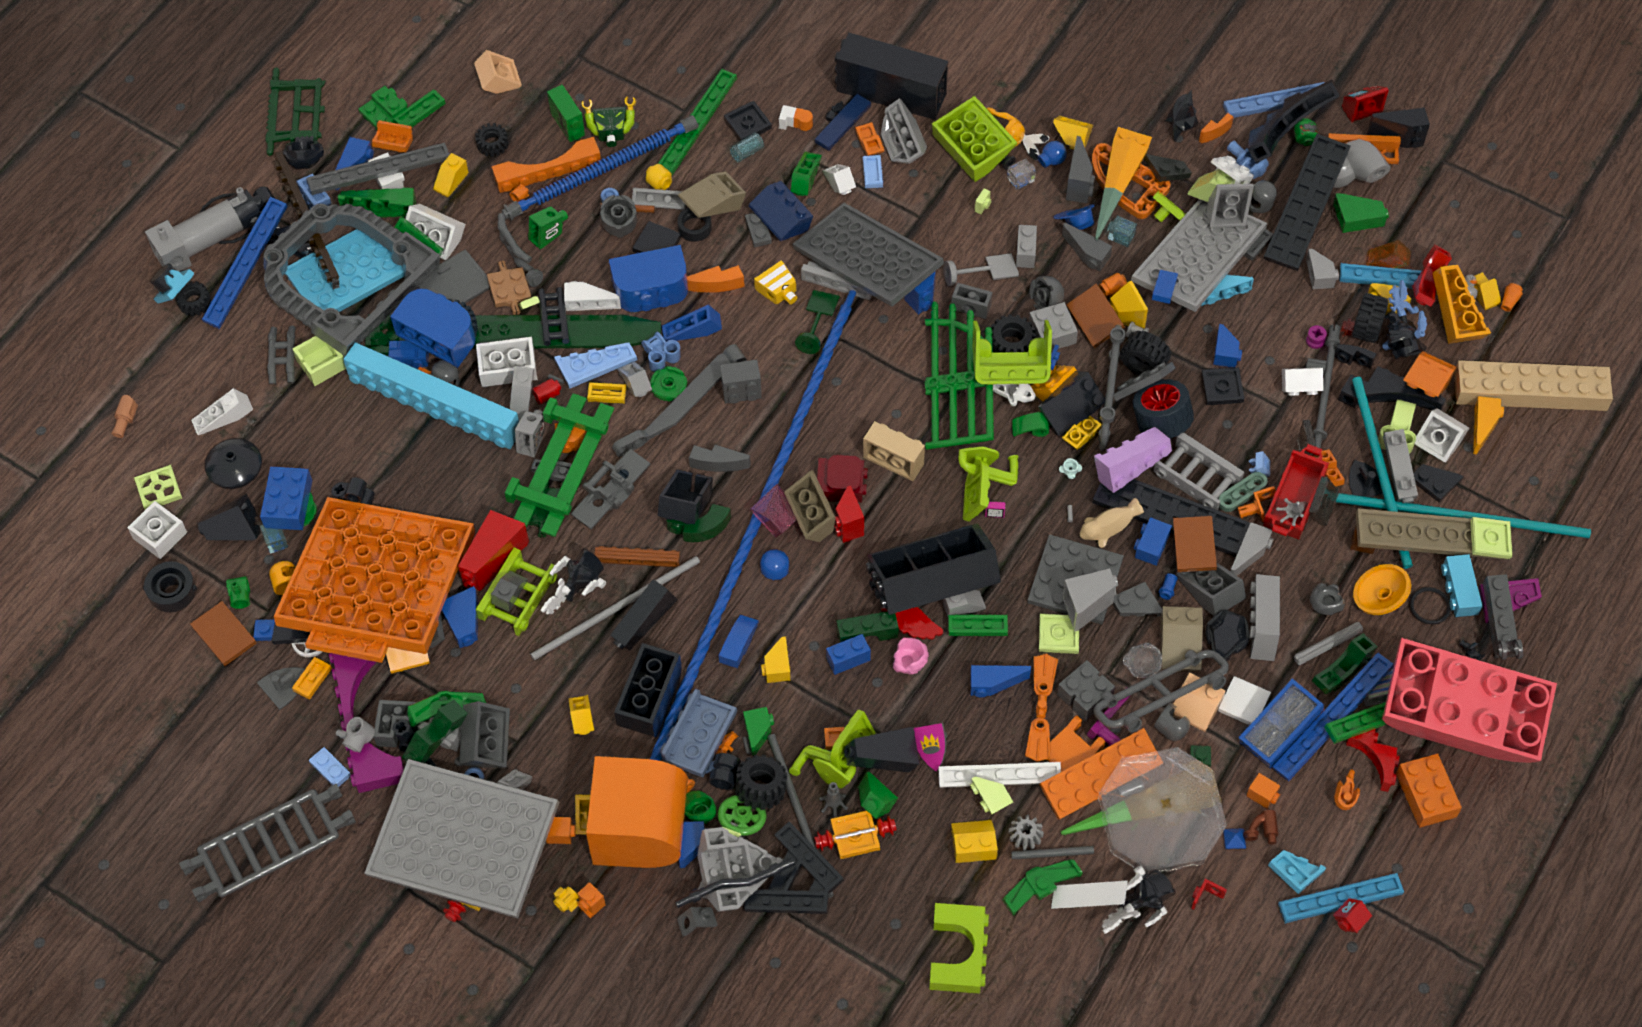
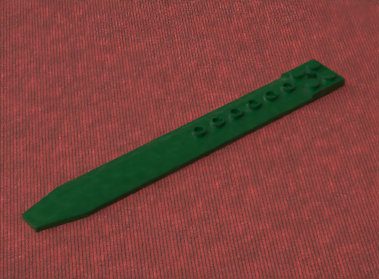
M392 314L366 337L365 346L370 349V347L379 345L389 346V341H406L396 335L390 317ZM475 315L478 332L472 349H477L476 344L526 337H532L534 348H605L624 343L636 346L642 344L643 340L647 341L653 337L656 332L661 334V322L629 315H566L570 342L564 344L562 339L551 340L549 346H546L543 341L540 315ZM548 315V320L559 319V315ZM560 326L549 327L550 333L561 332ZM385 329L390 330L387 332V334H383L382 332Z

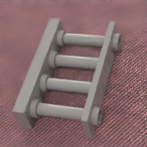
M1181 433L1177 436L1175 445L1177 449L1165 463L1156 462L1153 472L1159 478L1167 480L1203 505L1218 510L1220 505L1219 496L1230 484L1235 485L1243 480L1244 471L1187 434ZM1183 453H1187L1193 459L1179 474L1171 469ZM1199 463H1202L1209 469L1200 480L1194 484L1186 479ZM1215 473L1225 478L1212 494L1202 489Z

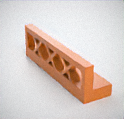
M1328 134V138L1342 143L1357 139L1368 141L1382 155L1386 152L1394 153V158H1387L1383 155L1388 164L1399 163L1398 149L1400 146V136Z

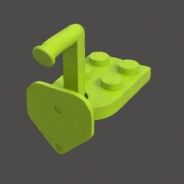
M974 447L959 450V464L968 472L965 482L963 520L970 522L987 508L989 504V480L1009 486L1017 483L1018 455L1008 457L1010 471L1006 472L989 467L999 458V452L994 449Z
M861 710L856 711L845 729L840 733L831 752L812 745L805 747L793 763L792 768L789 769V773L794 776L800 775V769L806 760L810 758L814 760V767L826 783L830 785V783L834 782L838 788H843L849 784L856 773V767L847 766L844 747L855 738L876 734L865 712Z

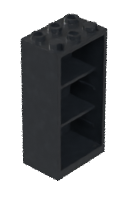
M848 32L846 39L843 38L841 42L840 52H836L834 59L836 62L834 72L837 73L835 78L837 92L853 97L858 94L868 101L884 106H889L898 99H901L910 113L936 120L947 95L948 60Z
M978 523L867 555L868 563H866V568L872 578L869 579L871 590H874L877 600H880L882 609L885 608L889 615L1001 583L996 549Z

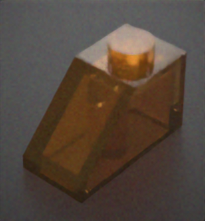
M1396 240L1369 249L1366 265L1402 269L1409 266L1411 251L1400 240Z

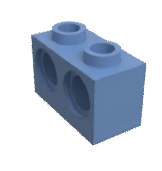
M313 174L297 180V185L309 210L316 204L331 205L330 197L326 192L311 194L306 178L314 176Z

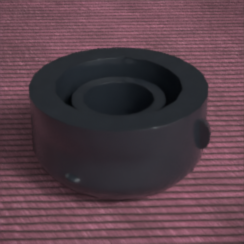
M170 561L158 564L148 572L143 590L155 608L163 612L172 613L183 610L193 601L197 586L191 571L185 565ZM179 585L174 592L164 593L165 589L169 586Z

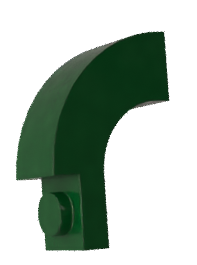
M712 504L709 512L699 518L695 525L685 524L677 520H667V530L674 534H683L685 542H702L712 539L720 534L729 524L731 508Z

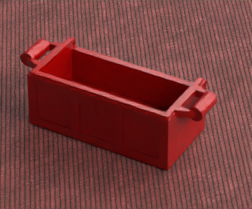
M1307 444V447L1301 452L1292 450L1290 460L1273 496L1269 510L1265 515L1264 527L1272 529L1273 532L1283 536L1288 535L1295 539H1300L1328 471L1329 463L1322 460L1321 452L1323 449ZM1307 451L1312 454L1318 455L1319 459L1308 454H1305L1304 452ZM1285 498L1292 503L1298 501L1308 504L1306 510L1302 513L1304 517L1299 515L1295 526H1292L1293 518H1288L1283 523H1280V520L1287 513L1284 510L1277 511L1276 508L1288 506V503L1284 501Z

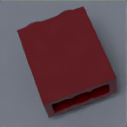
M834 455L829 459L819 458L817 480L827 501L839 502L846 488L851 486L858 503H862L863 495L866 496L867 484H863V481L868 476V468H864V460H860L856 456Z

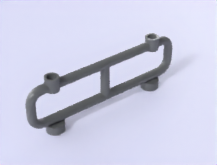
M1120 324L1115 325V328L1110 332L1112 348L1108 357L1110 364L1104 407L1100 410L1099 416L1102 421V427L1099 430L1098 440L1100 441L1099 449L1102 451L1107 448V442L1110 438V423L1115 419V410L1112 408L1117 365L1120 359V343L1125 339V331Z
M1189 650L1186 652L1184 660L1114 695L1110 691L1103 693L1101 696L1102 701L1094 707V715L1108 728L1125 726L1130 732H1136L1142 725L1140 717L1206 684H1209L1214 690L1221 689L1226 683V678L1223 675L1229 670V664L1216 651L1204 650L1196 653L1193 650ZM1204 658H1212L1221 666L1218 670L1172 693L1160 682V680L1190 665L1197 666ZM1150 685H1153L1164 696L1118 720H1110L1102 712L1104 708H1113L1118 701Z

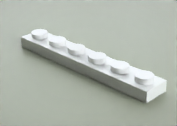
M1060 762L941 766L939 767V788L970 787L971 779L975 776L1003 785L1039 784L1060 773L1061 765Z

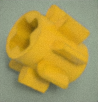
M560 887L554 893L556 899L553 903L562 912L566 910L572 912L578 906L576 901L578 895L572 888L567 887L563 889Z

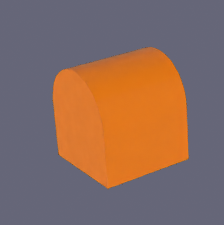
M595 756L586 830L593 865L656 868L671 865L680 859L688 777L682 769L666 762L651 759Z

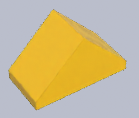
M575 795L576 834H586L590 795Z

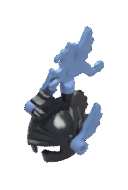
M1401 280L1399 287L1394 285L1393 289L1389 291L1393 299L1390 297L1388 300L1394 306L1390 307L1392 311L1384 317L1390 320V325L1387 326L1389 328L1388 341L1383 343L1382 346L1384 350L1392 349L1395 359L1417 355L1427 349L1426 345L1419 339L1425 336L1427 318L1423 311L1419 312L1418 307L1412 308L1407 301H1404L1407 299L1408 293L1405 282ZM1405 308L1411 314L1419 312L1417 329L1413 322L1409 319L1407 320Z

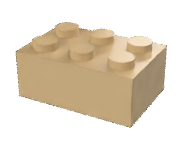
M874 421L863 438V458L911 481L915 480L924 465L925 445L919 440H913L902 432H896L887 425Z

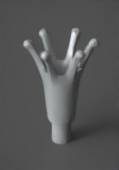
M1285 498L1284 501L1288 503V506L1276 508L1277 511L1284 510L1287 513L1280 520V523H1283L1288 518H1293L1292 526H1295L1297 517L1299 515L1304 517L1302 513L1306 510L1308 504L1298 501L1292 503Z

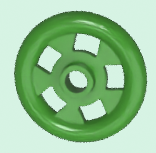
M734 795L725 799L718 809V820L722 827L738 832L741 836H747L758 832L764 826L766 821L765 810L756 808L758 814L752 815V806H737V803H744V801H739V796ZM728 808L733 809L732 815L726 814ZM734 820V822L738 824V826L736 827L732 825L730 822ZM752 820L755 824L748 827L746 824Z

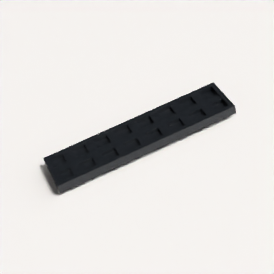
M1316 134L1266 250L1265 260L1295 271L1299 270L1351 145Z
M1132 479L1123 488L1114 493L1100 482L1092 501L1093 504L1111 509L1128 506L1136 498L1142 506L1144 513L1133 517V519L1148 524L1151 517L1172 525L1171 533L1173 534V518L1212 516L1215 549L1234 557L1237 556L1250 525V522Z

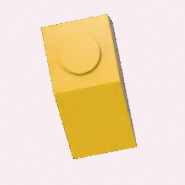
M451 153L440 167L433 190L449 197L469 173L466 160Z
M785 636L781 637L764 656L765 664H761L762 676H766L767 683L791 680Z
M589 696L569 698L574 734L585 735L590 733V731H594Z

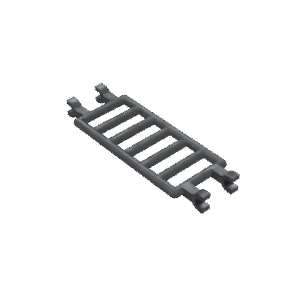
M337 784L332 785L320 794L315 789H311L200 845L197 848L198 856L180 862L179 865L185 876L204 865L212 881L192 890L198 903L215 892L220 897H225L338 839L339 833L337 830L344 826L352 825L356 821L350 810L344 812L340 817L331 820L324 804L330 800L342 797ZM309 799H312L329 832L328 835L320 839L317 838L300 805ZM291 808L294 809L310 841V844L299 849L282 813ZM272 818H275L292 852L283 858H280L263 824ZM256 827L273 863L263 868L244 833ZM236 836L254 870V873L244 878L226 844V841ZM216 846L219 847L235 880L234 883L226 887L223 886L207 853L208 850Z

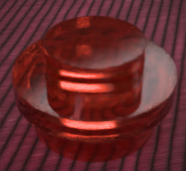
M1351 318L1343 322L1341 331L1344 332L1343 336H1351L1355 321H1351Z

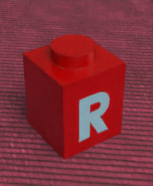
M1348 898L1333 916L1338 921L1337 924L1340 929L1345 932L1358 933L1372 917V914L1361 900Z

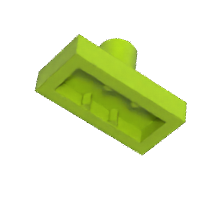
M1160 191L1153 196L1162 205L1154 215L1159 221L1163 222L1170 213L1179 220L1186 215Z

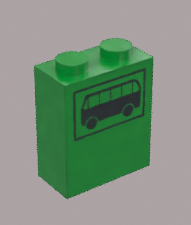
M563 84L547 91L550 114L568 141L572 142L585 136L582 113Z

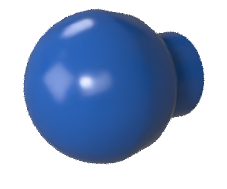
M1051 141L1044 146L1042 154L1037 158L1044 168L1049 165L1056 166L1064 162L1067 150L1061 142Z

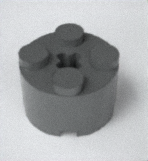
M612 195L603 201L600 215L605 231L618 238L631 233L637 224V212L634 202L625 195Z

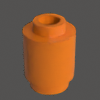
M1116 273L1102 280L1099 287L1106 297H1111L1127 284V280L1123 274Z

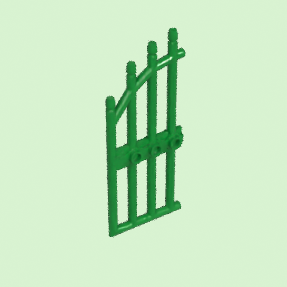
M932 302L931 319H925L926 326H931V377H927L925 381L926 395H931V442H926L925 448L929 450L994 440L993 384H980L975 378L972 349L974 313L972 310H968L967 325L956 321V306L952 303L949 305V319H938V303ZM939 326H949V374L939 376ZM987 327L985 329V339L990 342L992 347V329ZM956 329L967 333V371L957 373ZM986 386V434L975 435V388ZM967 389L968 436L957 438V391ZM949 392L950 439L939 440V393Z

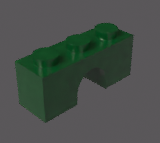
M881 612L837 620L839 643L863 634L864 638L867 636H877L879 641L898 638L899 627L895 613L889 615L888 612Z

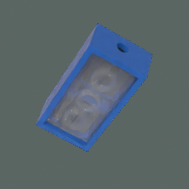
M1291 679L1239 736V742L1271 769L1324 711V705L1294 679Z

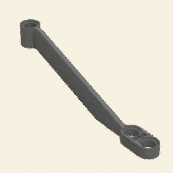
M736 344L727 347L645 430L634 431L617 440L612 445L615 454L618 457L624 456L629 449L634 451L643 446L649 439L675 426L721 379L720 365L747 361Z

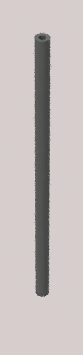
M770 734L767 738L775 760H779L781 766L786 768V790L803 836L816 848L775 734ZM833 891L829 894V898L834 896Z

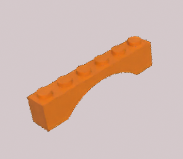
M594 137L577 141L565 154L549 162L525 165L508 161L492 166V171L499 193L511 191L520 184L528 186L529 184L542 182L546 179L562 176L563 174L576 172L601 160V156Z

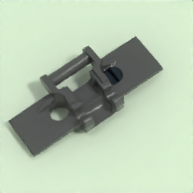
M629 449L615 466L604 461L602 463L603 466L595 475L582 485L589 494L575 508L571 515L592 530L609 510L611 511L613 508L617 510L634 491L633 483L651 465L633 450ZM609 471L611 477L609 483L604 488L601 486L594 488L598 481ZM597 499L604 501L603 505L599 507L594 506L593 503Z

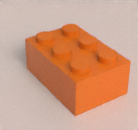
M1438 754L1399 765L1396 772L1397 778L1419 828L1458 816L1462 807Z

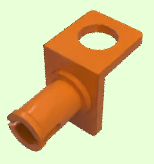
M1275 486L1253 492V503L1237 507L1240 518L1258 514L1261 521L1264 522L1265 516L1260 502L1273 498L1276 492ZM1271 492L1270 494H1268V495H1266V496H1262V495L1265 494V493Z

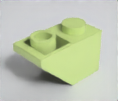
M976 776L971 779L970 787L975 795L979 793L983 800L980 804L985 813L989 811L990 814H993L1013 803L1003 784Z

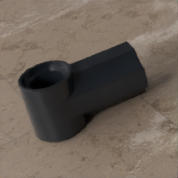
M400 719L397 723H394L392 728L400 741L398 748L405 752L415 732L418 731L412 728L407 720Z

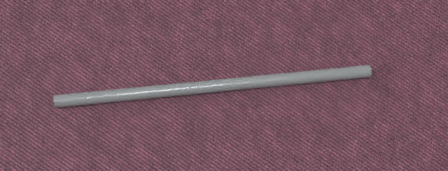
M695 556L655 581L663 585L700 563V560ZM648 585L530 654L533 660L540 658L636 601Z

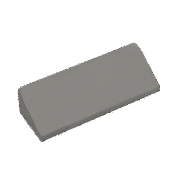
M633 188L632 201L635 205L655 206V208L681 210L686 208V204L678 196L683 191Z

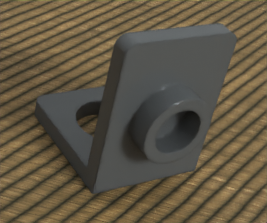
M690 907L677 918L682 936H687L697 927L717 926V921L711 907ZM686 917H688L690 921L689 927L687 929L684 926V920Z

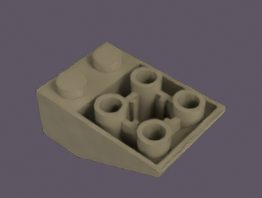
M725 171L709 175L679 193L678 196L698 218L740 210L746 192Z

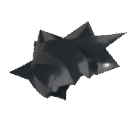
M1192 90L1175 101L1165 122L1170 123L1172 126L1175 142L1182 131L1186 132L1199 124L1196 117L1197 110L1193 106Z

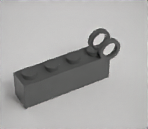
M1507 574L1487 576L1483 581V589L1494 658L1506 660L1507 657L1515 656L1516 659H1522L1523 646L1521 640L1517 639Z

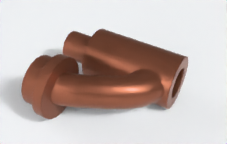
M1263 811L1262 814L1254 818L1250 827L1243 835L1246 841H1256L1259 836V831L1256 829L1263 823L1264 837L1268 838L1269 845L1276 844V837L1279 835L1276 811Z

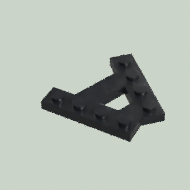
M789 821L774 836L788 850L783 861L793 858L796 865L781 871L780 875L775 876L768 890H756L745 900V912L828 914L829 894L844 881V878ZM801 866H803L815 880L809 891H791L790 888Z

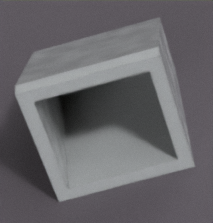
M1110 568L1065 580L1062 599L1074 632L1080 630L1113 604L1118 581L1116 575H1112Z

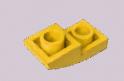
M1089 416L1077 425L1074 424L1062 439L1078 450L1101 429L1102 424L1092 416Z

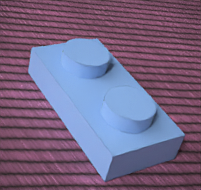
M325 747L309 759L310 764L331 785L337 784L339 787L350 778V772Z

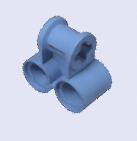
M659 332L654 333V336L647 341L643 340L641 342L648 354L649 368L654 373L659 369H664L666 361L668 363H676L681 358L680 344L675 340L666 342Z

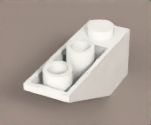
M233 388L193 418L192 423L197 435H201L240 420L252 411L253 408L248 396Z

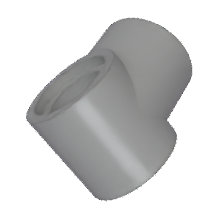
M360 717L352 718L347 724L346 731H336V735L344 739L342 744L358 753L361 752L364 744L373 738L375 733L374 727Z

